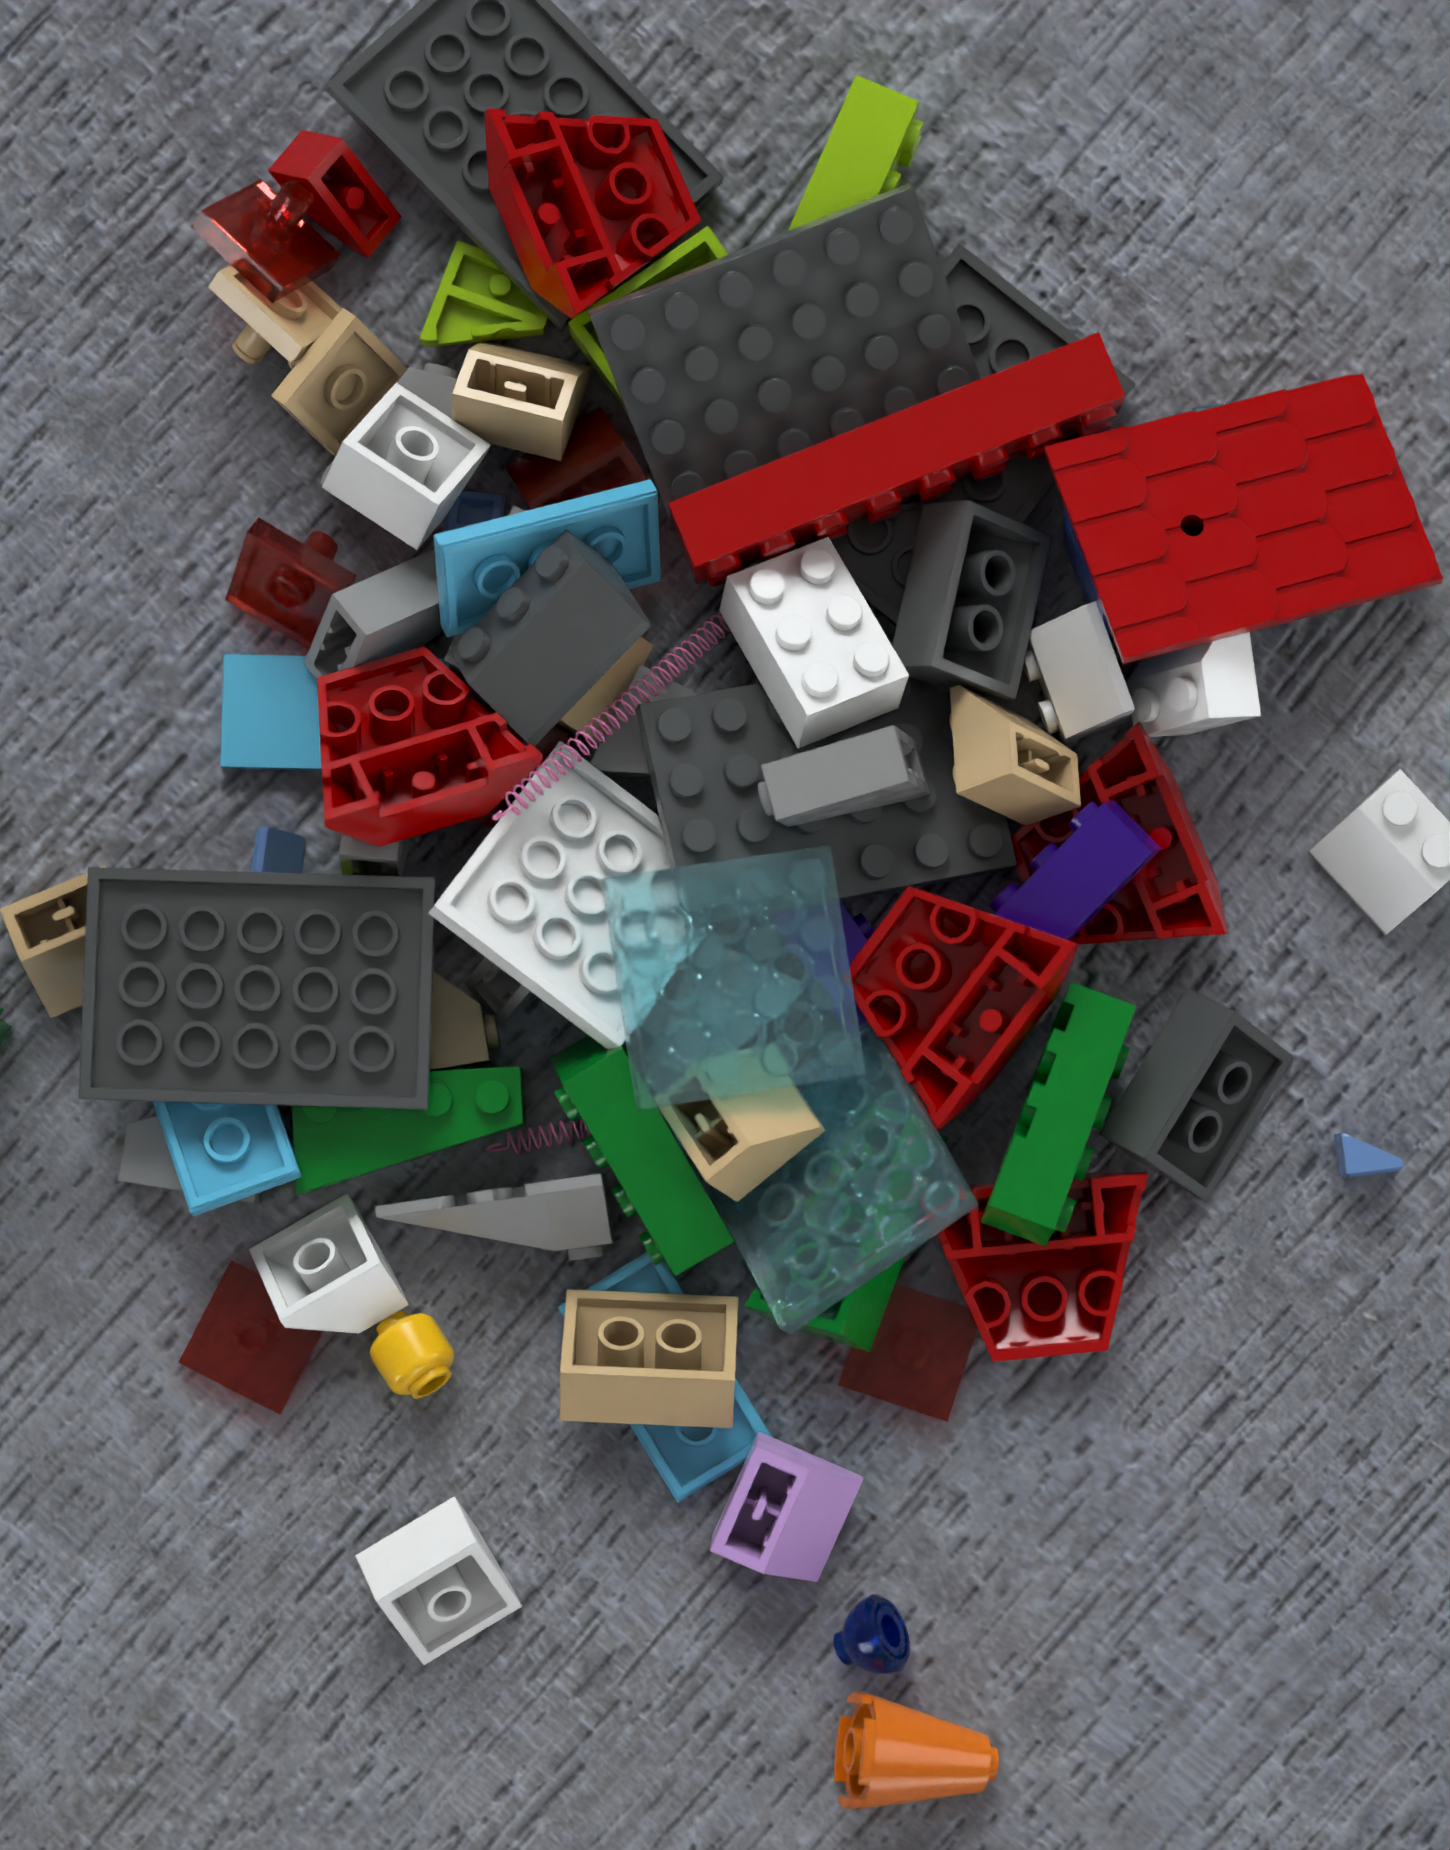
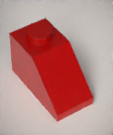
M301 130L268 169V172L299 211L363 257L369 258L402 218L342 138Z

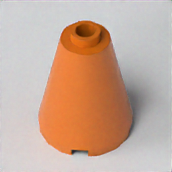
M854 1691L848 1696L846 1702L856 1703L852 1717H840L834 1756L835 1782H845L847 1797L837 1796L838 1803L844 1809L857 1810L980 1793L985 1789L988 1781L993 1782L995 1780L999 1766V1754L997 1748L990 1745L989 1737L986 1734L866 1692Z

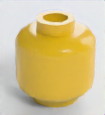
M398 1311L385 1318L377 1326L376 1331L379 1335L370 1347V1356L393 1393L403 1396L411 1394L413 1399H420L437 1391L451 1378L452 1372L450 1367L455 1359L454 1350L433 1317L423 1313L408 1316L405 1311Z

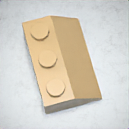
M567 1289L560 1365V1421L733 1428L738 1297Z

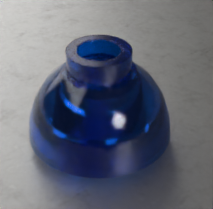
M872 1594L862 1599L851 1609L844 1621L843 1630L834 1635V1648L837 1656L845 1665L855 1663L863 1670L872 1673L890 1674L905 1668L910 1654V1640L905 1622L895 1605L879 1594Z

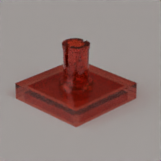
M259 179L200 210L190 226L271 303L278 301L330 271L341 256L332 245L303 219V216L314 202V196L306 186L294 180L284 183L276 194L266 183Z
M258 517L247 531L225 600L298 644L310 649L332 594L353 585L357 575L333 562L338 552V546L329 535L321 531H313L306 541L301 543Z
M231 1260L178 1363L280 1415L290 1400L324 1331L285 1328L277 1315L260 1274Z
M895 1283L871 1351L866 1352L850 1347L838 1385L948 1421L978 1329L969 1308Z

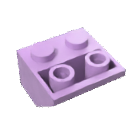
M758 1431L715 1527L710 1551L762 1574L818 1582L861 1486L863 1476Z

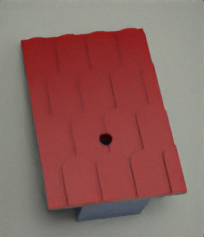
M1363 373L1345 375L1288 391L1282 389L1198 412L1189 411L1127 428L1125 425L1044 447L1047 462L1064 504L1063 543L1086 604L1096 601L1110 641H1115L1123 664L1442 583L1443 577L1436 562L1434 550L1428 541L1417 513L1414 499L1408 490L1397 462L1394 447L1387 436L1376 408L1374 396L1367 385Z

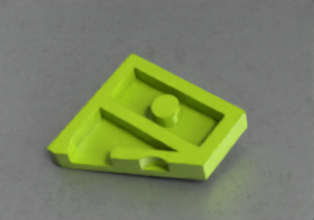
M457 240L419 340L422 346L437 347L544 335L549 319L480 248Z

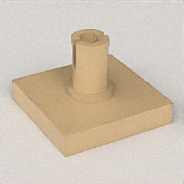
M273 245L219 270L208 286L212 292L247 323L233 342L232 348L241 359L250 364L262 362L272 347L290 363L301 359L342 309Z
M342 308L301 359L293 363L288 361V365L292 370L272 393L271 397L327 451L336 457L343 440L392 386L398 382L407 371V368L355 315Z

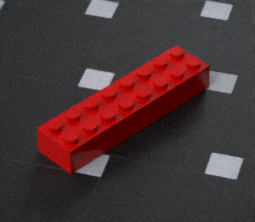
M1097 332L669 502L672 526L695 583L699 584L708 580L711 587L719 586L726 583L727 576L741 571V566L759 559L765 562L793 551L794 545L814 538L815 542L826 537L833 541L848 533L847 524L867 517L869 524L886 520L901 512L899 504L917 496H920L922 503L936 500L954 490L953 482L973 475L975 482L989 479L1007 469L1006 461L1023 454L1026 455L1028 461L1044 457L1045 446L1058 443L1057 441L1078 433L1079 437L1109 430L1112 428L1110 420L1117 417L1125 394L1100 333Z

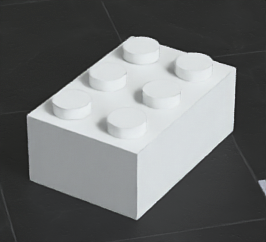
M829 537L727 576L719 611L798 749L899 708L909 674Z

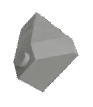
M602 1174L525 1184L523 1187L489 1189L466 1193V1195H450L375 1206L376 1218L552 1251L568 1250L569 1261L603 1256L602 1245L614 1243L605 1176Z

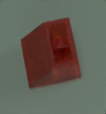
M598 407L574 423L561 461L525 453L505 466L531 510L648 480L601 407Z

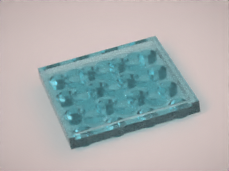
M831 845L601 879L637 1110L866 1074Z
M868 1021L789 1075L824 1127L825 1131L738 1202L707 1183L703 1178L779 1328L788 1334H792L979 1206L938 1130L928 1116V1112L912 1085L907 1083L900 1072V1066L882 1038L876 1035Z

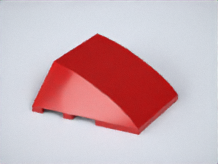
M487 108L485 111L489 190L532 290L571 319L575 318L701 222L658 119L591 115L587 120L556 118L553 112L539 111L536 116L505 114V109Z
M425 646L317 677L324 826L327 829L382 847L487 815L506 797V792L512 791L514 785H519L521 780L526 778L543 761V754L531 743L527 746L521 743L507 730V721L498 713L490 714L470 696V687Z
M1137 722L1127 731L1119 742L1101 758L1096 759L1079 777L1080 807L1027 826L1023 825L1011 836L1017 866L1015 867L1022 884H1024L1035 873L1028 866L1030 862L1051 842L1060 847L1074 833L1068 824L1086 805L1093 801L1099 807L1104 802L1114 800L1162 849L1071 941L1082 945L1228 934L1218 882L1174 775L1140 722Z
M908 886L840 979L876 1035L882 1038L900 1066L901 1074L907 1083L912 1085L929 1111L928 1116L936 1128L940 1130L992 1084L1058 996L1080 944Z
M1148 1172L1086 1173L1083 1181L1073 1178L1067 1197L1076 1200L1071 1218L1064 1233L1054 1230L1046 1247L981 1223L995 1182L970 1184L918 1195L993 1362L1108 1350L1123 1286V1275L1131 1241H1133L1135 1234V1223L1142 1193L1145 1190Z

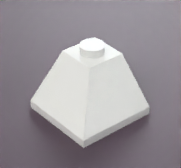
M348 1193L249 1249L277 1315L285 1328L359 1334L409 1305L392 1268Z

